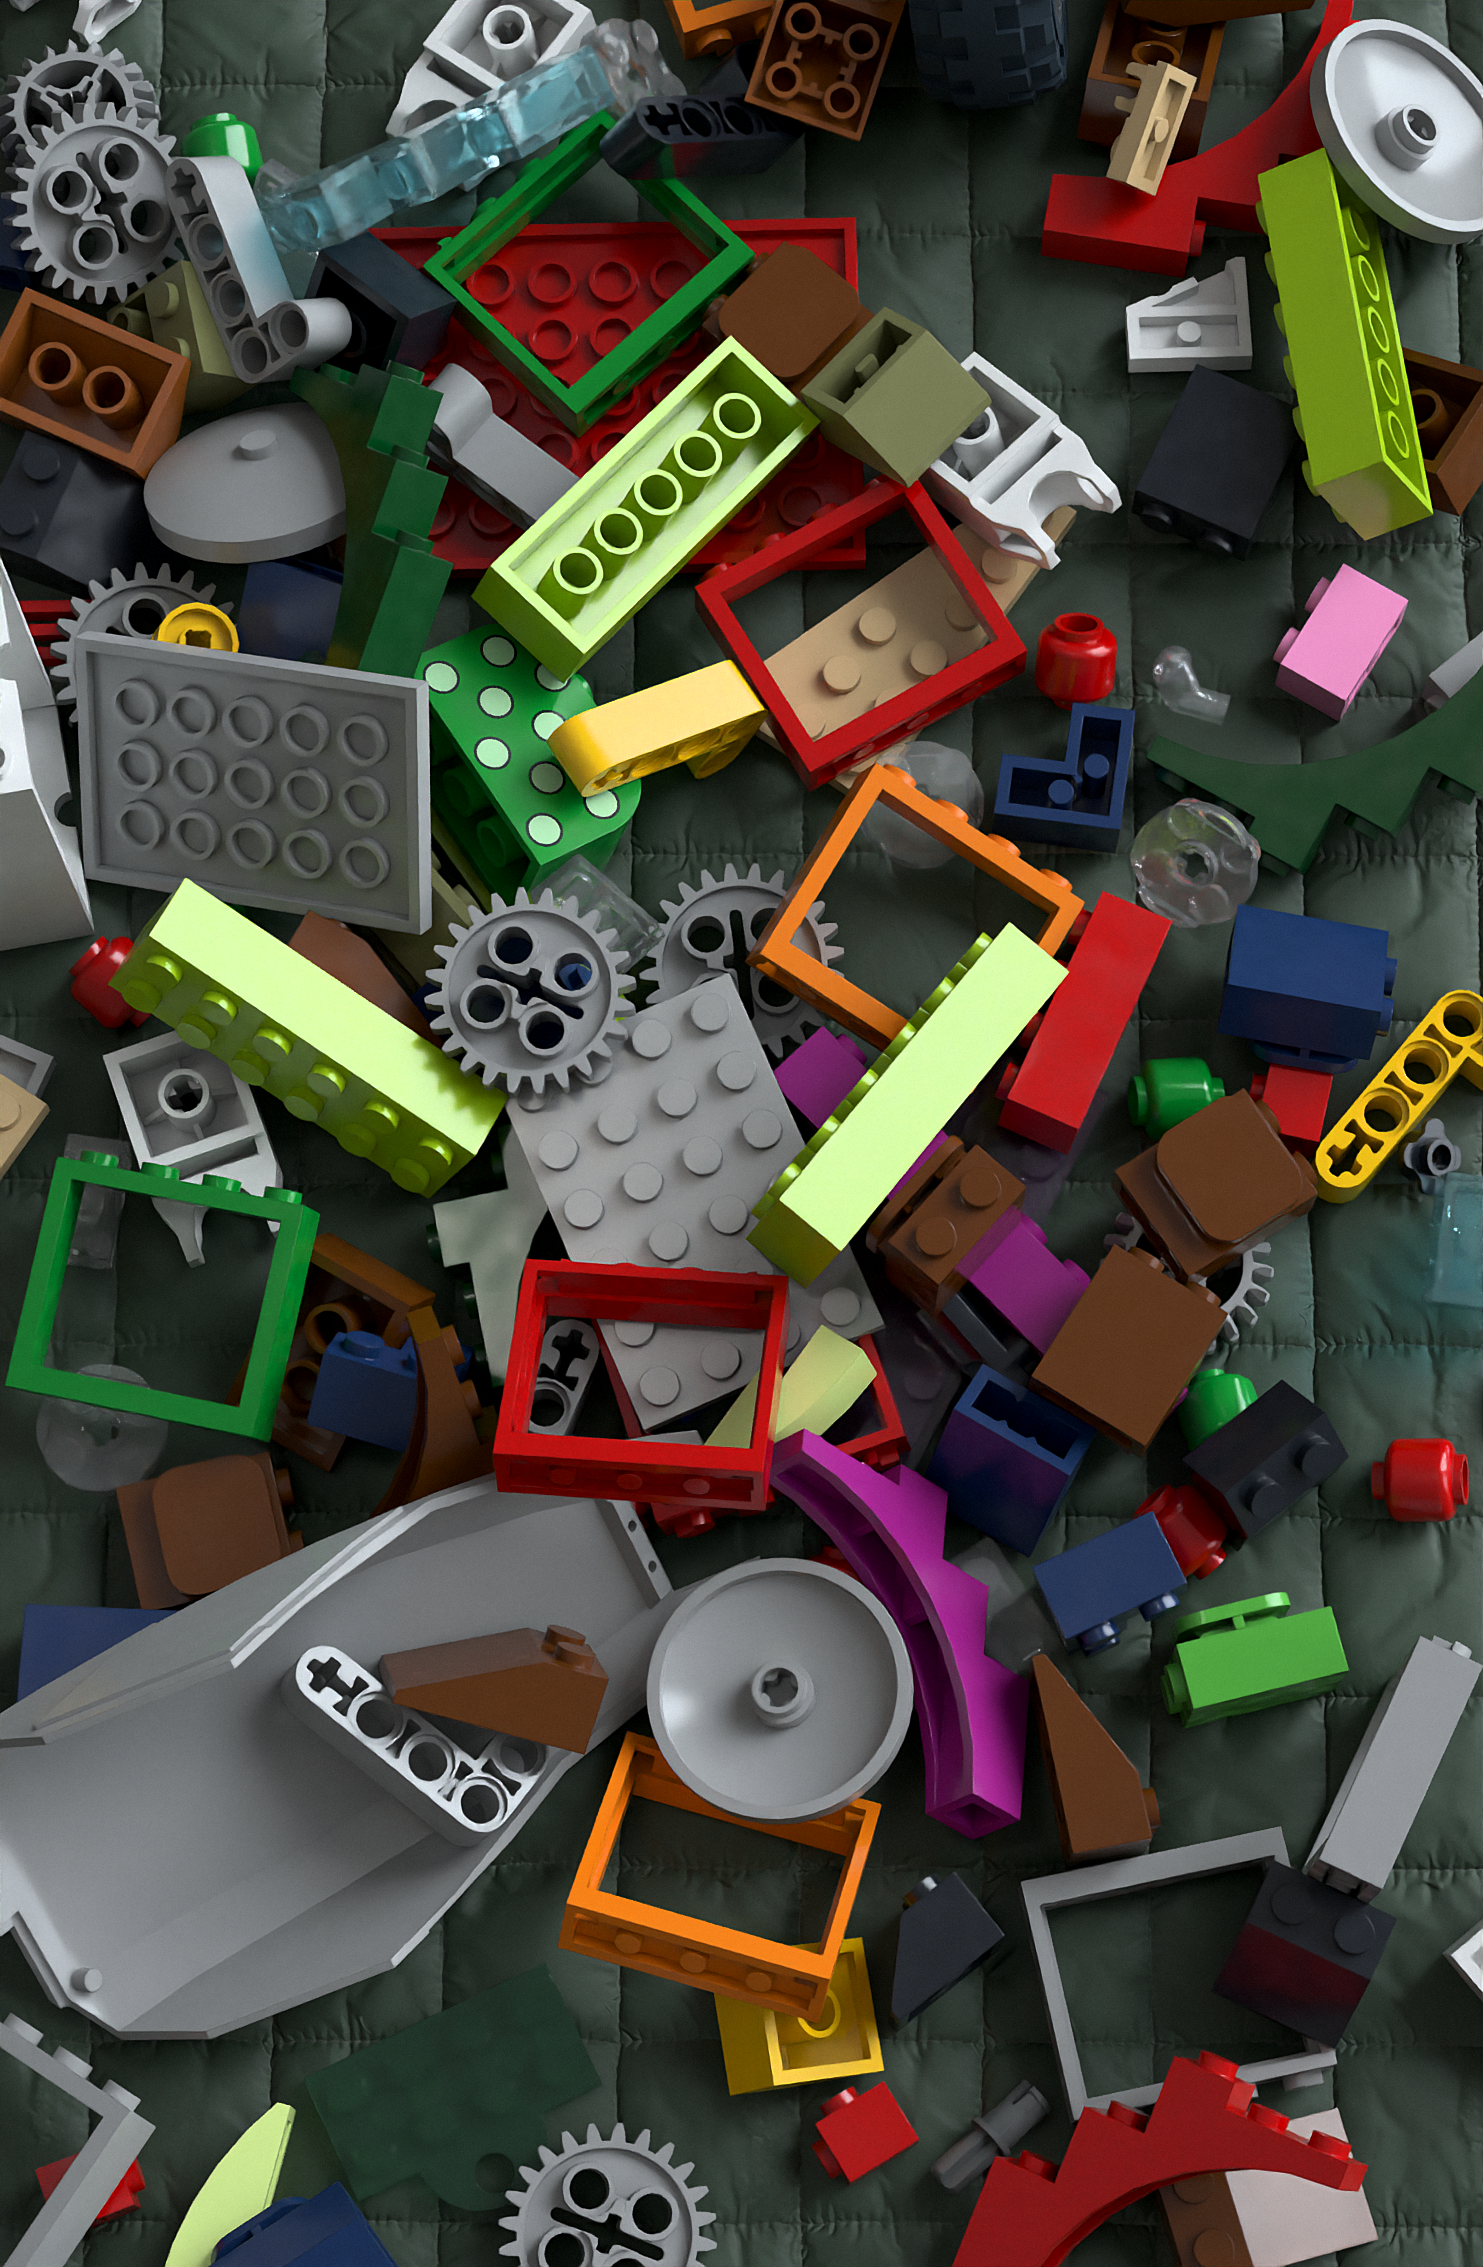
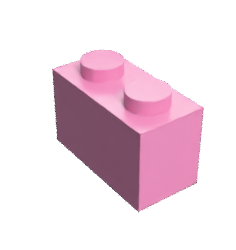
M1343 563L1332 582L1322 577L1316 585L1304 610L1311 613V616L1301 632L1291 627L1278 646L1273 660L1280 663L1275 686L1339 722L1401 624L1408 600Z

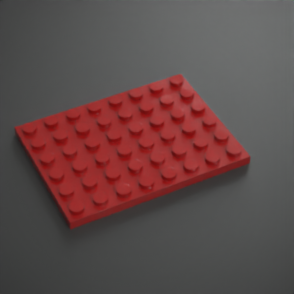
M856 217L721 220L755 253V258L763 252L771 255L784 241L790 245L804 247L851 284L858 293ZM669 221L531 224L520 231L460 286L569 389L711 261ZM467 226L368 228V232L424 274L423 265L439 251L437 243L446 237L453 239ZM452 315L439 351L421 370V372L425 373L421 385L428 387L449 363L462 367L472 374L488 391L491 397L492 410L496 416L579 478H582L692 373L708 355L702 351L701 328L580 438L570 431ZM821 433L813 442L808 440L800 452L677 573H706L713 567L725 562H731L733 566L753 555L755 547L767 537L779 532L789 535L807 525L809 517L823 506L833 502H838L841 506L861 495V490L864 487L863 462L826 441ZM429 459L426 469L449 477L427 538L435 542L431 554L454 563L449 578H483L490 565L520 538L525 531ZM865 529L790 571L866 569Z

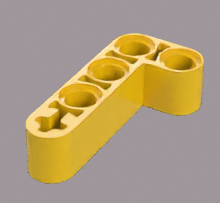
M727 660L575 715L553 731L547 740V745L581 796L589 797L681 762L686 763L695 778H706L723 769L739 755L766 720L769 711L735 661Z
M1455 990L1443 996L1324 1138L1311 1164L1318 1179V1185L1314 1188L1317 1190L1320 1198L1329 1203L1338 1204L1349 1202L1356 1198L1398 1149L1399 1143L1404 1136L1417 1126L1459 1073L1483 1091V997L1469 990ZM1450 1015H1460L1468 1019L1472 1024L1474 1033L1466 1037L1455 1036L1445 1028L1443 1019ZM1411 1062H1422L1431 1068L1435 1081L1425 1085L1417 1084L1406 1076L1403 1067ZM1382 1109L1390 1113L1394 1118L1396 1128L1388 1132H1378L1366 1123L1364 1114L1369 1110ZM1352 1144H1354L1360 1152L1357 1154L1350 1172L1345 1171L1339 1177L1332 1175L1329 1171L1331 1165L1341 1163L1350 1152Z

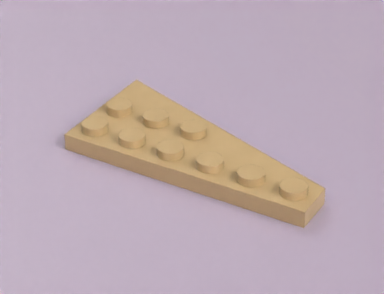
M1068 505L1050 513L1041 526L1042 530L1055 543V548L1076 521L1077 511ZM961 523L951 531L1006 616L1041 567L1035 563L1004 555L967 525ZM928 546L764 661V664L810 738L815 742L983 648L989 638L935 553ZM764 721L755 735L785 754ZM922 730L827 783L846 795L858 774L874 763H878L882 767L885 764L896 766Z

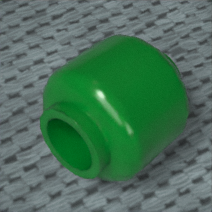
M230 113L208 115L191 124V132L180 143L181 157L231 156L244 169L252 192L261 186L266 178V173L256 132L252 126L243 121H237L236 116Z
M1199 1057L1147 1060L1143 1063L1138 1076H1130L1128 1083V1108L1131 1123L1133 1126H1141L1149 1139L1160 1141L1161 1137L1171 1128L1215 1100L1225 1097L1221 1077H1211L1210 1070L1205 1061Z
M1221 1369L1206 1370L1192 1377L1188 1384V1392L1184 1401L1175 1410V1415L1189 1452L1191 1453L1258 1399L1254 1386L1248 1378L1239 1374H1226Z

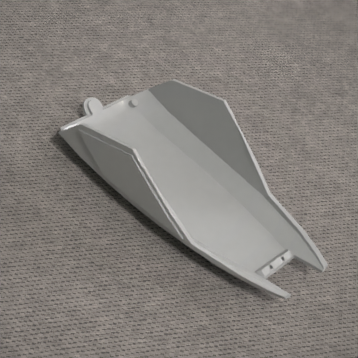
M697 1430L625 1439L693 1445L705 1444ZM494 1472L438 1491L407 1505L397 1507L317 1541L223 1587L160 1622L147 1626L0 1713V1936L10 1930L49 2001L60 2009L63 2007L75 2009L121 2040L212 2039L395 1968L430 1933L429 1929L509 1844L563 1774L647 1705L646 1690L650 1661L656 1642L665 1624L679 1605L694 1590L726 1570L674 1591L630 1501L498 1492ZM757 1556L738 1565L756 1560H761L760 1556ZM548 1625L566 1627L583 1634L586 1637L584 1643L590 1645L609 1678L585 1755L548 1745L549 1762L535 1784L499 1828L481 1843L470 1847L457 1846L445 1839L294 1716L284 1705L281 1696V1683L286 1672L309 1649L321 1645L334 1647L342 1651L385 1686L378 1670L382 1655L522 1628H531L546 1633ZM316 1673L309 1686L319 1693L326 1681L321 1675ZM345 1695L334 1709L340 1713L352 1699ZM413 1709L472 1758L482 1746L498 1733V1731ZM357 1713L356 1722L362 1733L370 1738H382V1727L377 1718L369 1713ZM500 1747V1758L505 1767L515 1773H523L524 1762L521 1755L511 1747ZM409 1755V1766L412 1773L423 1781H433L434 1770L431 1763L421 1755ZM461 1797L463 1814L474 1823L484 1824L486 1814L480 1802L472 1797Z

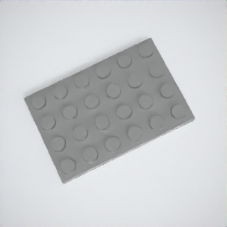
M88 630L74 637L84 878L173 893L186 877L222 902L305 916L311 910L324 918H333L340 922L421 935L432 927L429 681Z
M729 972L636 1013L635 1016L618 1021L627 1030L628 1038L626 1041H617L609 1038L606 1040L605 1043L613 1054L614 1060L612 1063L604 1062L595 1056L589 1060L594 1076L592 1081L582 1077L576 1070L569 1073V1093L565 1094L558 1086L556 1080L553 1079L546 1081L544 1098L538 1099L532 1083L523 1082L521 1091L515 1099L510 1097L507 1079L500 1078L496 1088L509 1096L504 1105L572 1262L599 1264L632 1263L645 1267L675 1269L696 1267L706 1271L737 1273L757 1271L758 1274L789 1276L745 1238L760 1221L750 1211L788 1168L789 1164L804 1148L805 1143ZM849 1243L806 1289L789 1276L791 1316L783 1373L789 1370L821 1325H824L851 1343L869 1333L872 1334L886 1328ZM596 1319L646 1433L743 1391L761 1365L765 1330Z

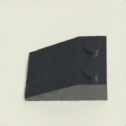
M28 430L25 431L0 487V557L6 572L83 600H92L88 592V583L93 579L106 590L110 589L111 569L117 568L128 582L134 580L136 565L142 562L147 571L148 578L157 579L163 563H167L170 568L171 581L179 583L189 557L166 546L154 533L144 502L145 482L82 449ZM139 608L129 615L158 627L162 622L159 614L150 608Z

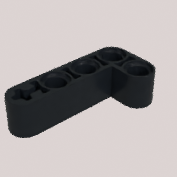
M743 42L737 44L699 85L700 95L656 96L639 99L604 135L600 141V150L604 160L618 175L631 180L758 174L766 172L803 135L805 124L743 102L759 47Z

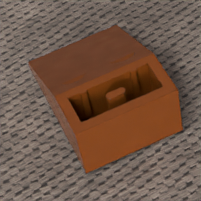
M773 0L743 102L859 143L906 0Z

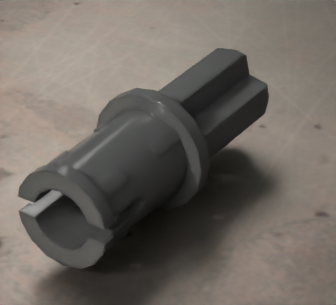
M1026 2079L1021 2080L997 2106L982 2118L976 2115L971 2119L973 2128L932 2165L930 2171L934 2179L947 2193L959 2194L993 2163L995 2156L1010 2157L1012 2154L1009 2149L1033 2126H1036L1045 2116L1052 2112L1051 2106L1034 2086H1031L1029 2081Z

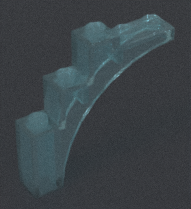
M590 44L551 57L478 98L389 141L308 176L254 195L278 257L305 249L306 253L345 242L396 211L432 201L483 170L527 156L613 104L616 100Z

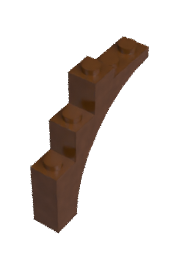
M431 1305L406 1314L416 1358V1405L406 1450L386 1494L367 1520L438 1491L495 1472L493 1448L499 1419L494 1405L482 1409L471 1379L459 1383L454 1366L466 1362L453 1325L440 1329Z

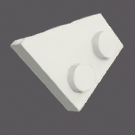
M1235 257L1226 261L1224 271L1203 281L1197 282L1193 276L1172 286L1170 291L1164 295L1150 296L1126 307L1125 332L1128 373L1193 371L1196 364L1211 370L1251 369L1253 354L1245 257Z

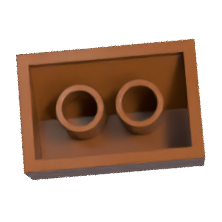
M25 287L0 338V421L24 432L28 430L82 449L146 482L154 464L175 444L180 433L191 361L187 357Z

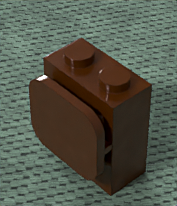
M784 241L771 255L763 252L754 259L743 275L744 282L730 297L725 294L720 295L707 308L701 319L702 351L709 356L731 335L808 408L800 391L875 315L860 303L858 293L854 287L815 254L804 247L790 245ZM818 427L808 439L810 442H813L821 433Z
M1244 1088L1232 1096H1225L1215 1100L1171 1128L1161 1137L1159 1143L1114 1172L1111 1184L1112 1190L1176 1282L1185 1286L1187 1281L1199 1283L1312 1210L1318 1195L1317 1190L1314 1188L1318 1185V1179L1309 1162L1299 1152L1290 1154L1277 1135L1281 1132V1127L1270 1107L1261 1099L1254 1103Z
M955 1135L949 1137L883 1208L870 1225L866 1239V1246L876 1255L882 1252L886 1256L884 1277L933 1319L1019 1225L1027 1189L1021 1181L977 1144L966 1153L964 1151L965 1143Z
M1114 1244L1031 1375L1028 1390L1098 1429V1433L1141 1459L1166 1417L1173 1410L1201 1365L1204 1356L1221 1331L1228 1313L1218 1307L1221 1300L1209 1289L1193 1281H1187L1185 1286L1163 1274L1164 1265L1148 1252L1131 1246L1127 1252Z
M270 1452L252 1456L232 1454L172 1468L157 1478L116 1487L141 1609L180 1611L223 1587L306 1547L302 1531L290 1532L285 1508L296 1505L288 1467L276 1470Z

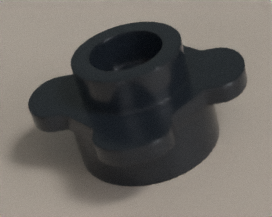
M1436 1118L1424 1120L1421 1130L1407 1133L1400 1141L1397 1149V1164L1400 1172L1408 1180L1417 1181V1188L1424 1195L1437 1194L1441 1188V1181L1451 1171H1456L1460 1167L1462 1160L1460 1148L1453 1145L1444 1134L1445 1127L1443 1122Z

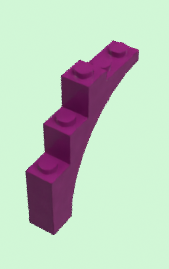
M805 1428L774 1443L769 1483L792 1499L828 1534L858 1573L865 1587L883 1604L904 1640L913 1672V1699L919 1716L926 1765L925 1814L972 1840L1019 1821L1021 1815L1030 1681L1006 1668L998 1660L984 1655L989 1586L965 1573L958 1566L943 1559L948 1492L902 1464L879 1474L872 1470L870 1466L859 1462L826 1442L819 1435L811 1433Z

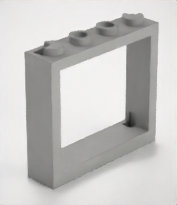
M1435 1635L1432 1641L1422 1636L1416 1641L1385 1687L1301 1873L1366 1904H1369L1383 1889L1483 1668V1665L1469 1659L1472 1651L1468 1647L1457 1641L1452 1644Z
M1281 1826L1020 1882L1018 1888L1070 2125L1078 2124L1084 2106L1108 2109L1111 2100L1121 2102L1138 2110L1152 2108L1153 2112L1164 2082L1087 2098L1046 1910L1262 1865L1264 1872L1273 1860L1291 1868ZM1302 2035L1306 2052L1239 2066L1235 2077L1253 2085L1282 2080L1284 2090L1293 2091L1324 2083L1321 2071L1331 2070L1337 2065L1334 2050ZM1255 2087L1251 2099L1259 2097L1257 2087Z
M11 2012L4 2023L0 2022V2047L103 2116V2119L3 2266L63 2267L156 2126L133 2112L141 2101L139 2098L110 2079L102 2090L87 2081L86 2078L93 2067L60 2045L53 2056L38 2048L37 2044L44 2034Z

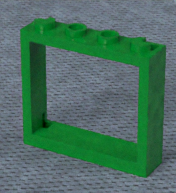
M600 108L577 129L570 125L561 136L559 145L543 160L535 158L528 162L520 170L514 185L499 199L491 197L484 201L473 213L470 224L453 239L446 237L437 243L439 251L423 265L424 275L457 299L452 316L578 438L701 329L702 316L710 304L720 295L725 294L730 297L744 282L743 275L755 259V253L676 178L648 180L624 178L711 262L569 389L460 285L600 160L604 159L600 150V141L617 122L603 108Z
M81 1150L79 1160L57 1156L5 1386L27 1393L269 1443L321 1214L305 1205H301L303 1194L282 1188L265 1186L263 1197L240 1193L242 1182L221 1176L204 1174L200 1185L179 1181L181 1170L165 1165L142 1162L139 1173L119 1169L118 1157L95 1151ZM85 1184L280 1223L239 1407L44 1367Z

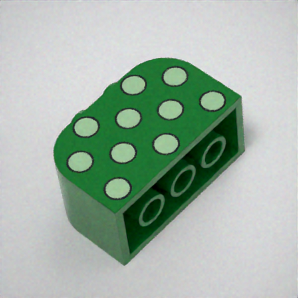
M499 623L476 628L423 652L413 679L429 681L430 805L489 893H497L504 901L506 907L515 905L518 887H524L530 904H538L545 888H551L555 904L589 887L603 873L638 806L641 795V780L638 778L599 794L582 797L548 747L547 740L556 728L573 716L597 707L586 680L581 675L575 673L563 684Z

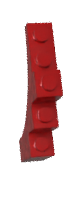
M1328 0L1320 33L1297 76L1274 104L1234 137L1194 158L1166 166L1155 196L1134 190L1108 177L1053 174L1040 255L1184 278L1188 256L1200 258L1206 225L1265 234L1256 213V202L1262 200L1258 174L1324 148L1312 114L1310 76L1314 62L1321 50L1345 28L1359 22V20L1351 19L1354 0Z
M1201 2050L1198 2059L1174 2056L1147 2127L1148 2114L1129 2105L1111 2100L1108 2109L1084 2106L1061 2167L1058 2163L1027 2150H1022L1019 2158L995 2156L952 2267H1059L1073 2248L1112 2214L1157 2189L1205 2174L1244 2170L1280 2172L1336 2190L1359 2192L1368 2165L1348 2157L1352 2145L1341 2139L1317 2130H1313L1310 2139H1307L1287 2130L1290 2118L1280 2112L1256 2103H1251L1249 2111L1246 2112L1256 2085L1235 2077L1239 2068L1238 2064L1204 2050Z

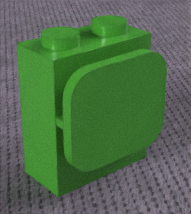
M1278 1592L1202 1610L1176 1620L1170 1632L1174 1650L1168 1664L1164 1666L1165 1675L1160 1676L1161 1691L1169 1715L1179 1712L1183 1728L1185 1729L1335 1691L1348 1673L1349 1668L1331 1606L1285 1617L1291 1607L1286 1592Z

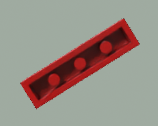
M1102 891L1093 912L1084 908L1081 909L1066 942L1076 946L1075 952L1069 963L1060 959L1057 960L1069 973L1050 995L1053 999L1046 1014L1044 1015L1037 1011L1028 1022L1019 1046L1029 1049L1021 1067L1011 1062L1009 1063L995 1094V1098L1005 1102L997 1125L1068 1156L1173 921L1105 891Z

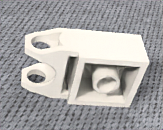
M456 0L423 43L425 51L407 73L399 103L393 111L385 130L391 144L403 150L413 142L424 138L433 129L443 125H456L466 129L460 144L459 155L451 170V174L457 181L456 185L464 191L468 192L486 176L515 158L602 44L591 10L575 0Z
M973 352L960 365L989 394L992 403L918 480L933 500L1001 553L1052 570L1061 560L1054 552L1055 543L1041 528L1047 516L1056 509L1067 505H1083L1091 510L1113 513L1122 505L1118 489L1094 463L1083 440L1064 426L1055 412L976 352Z
M176 1030L103 1055L140 1169L142 1162L169 1166L181 1170L179 1181L200 1185L204 1174L221 1176L242 1182L240 1193L263 1197L265 1186L283 1189L284 1177L253 1086L239 1079L231 1071L229 1065L205 1049H197L188 1045L178 1036ZM193 1092L196 1098L201 1100L197 1104L198 1106L191 1111L175 1110L176 1107L183 1106L180 1098L187 1093ZM151 1197L158 1214L161 1215L166 1224L178 1236L190 1267L194 1268L205 1264L201 1249L203 1240L201 1225L208 1209ZM267 1221L270 1231L276 1239L280 1223Z

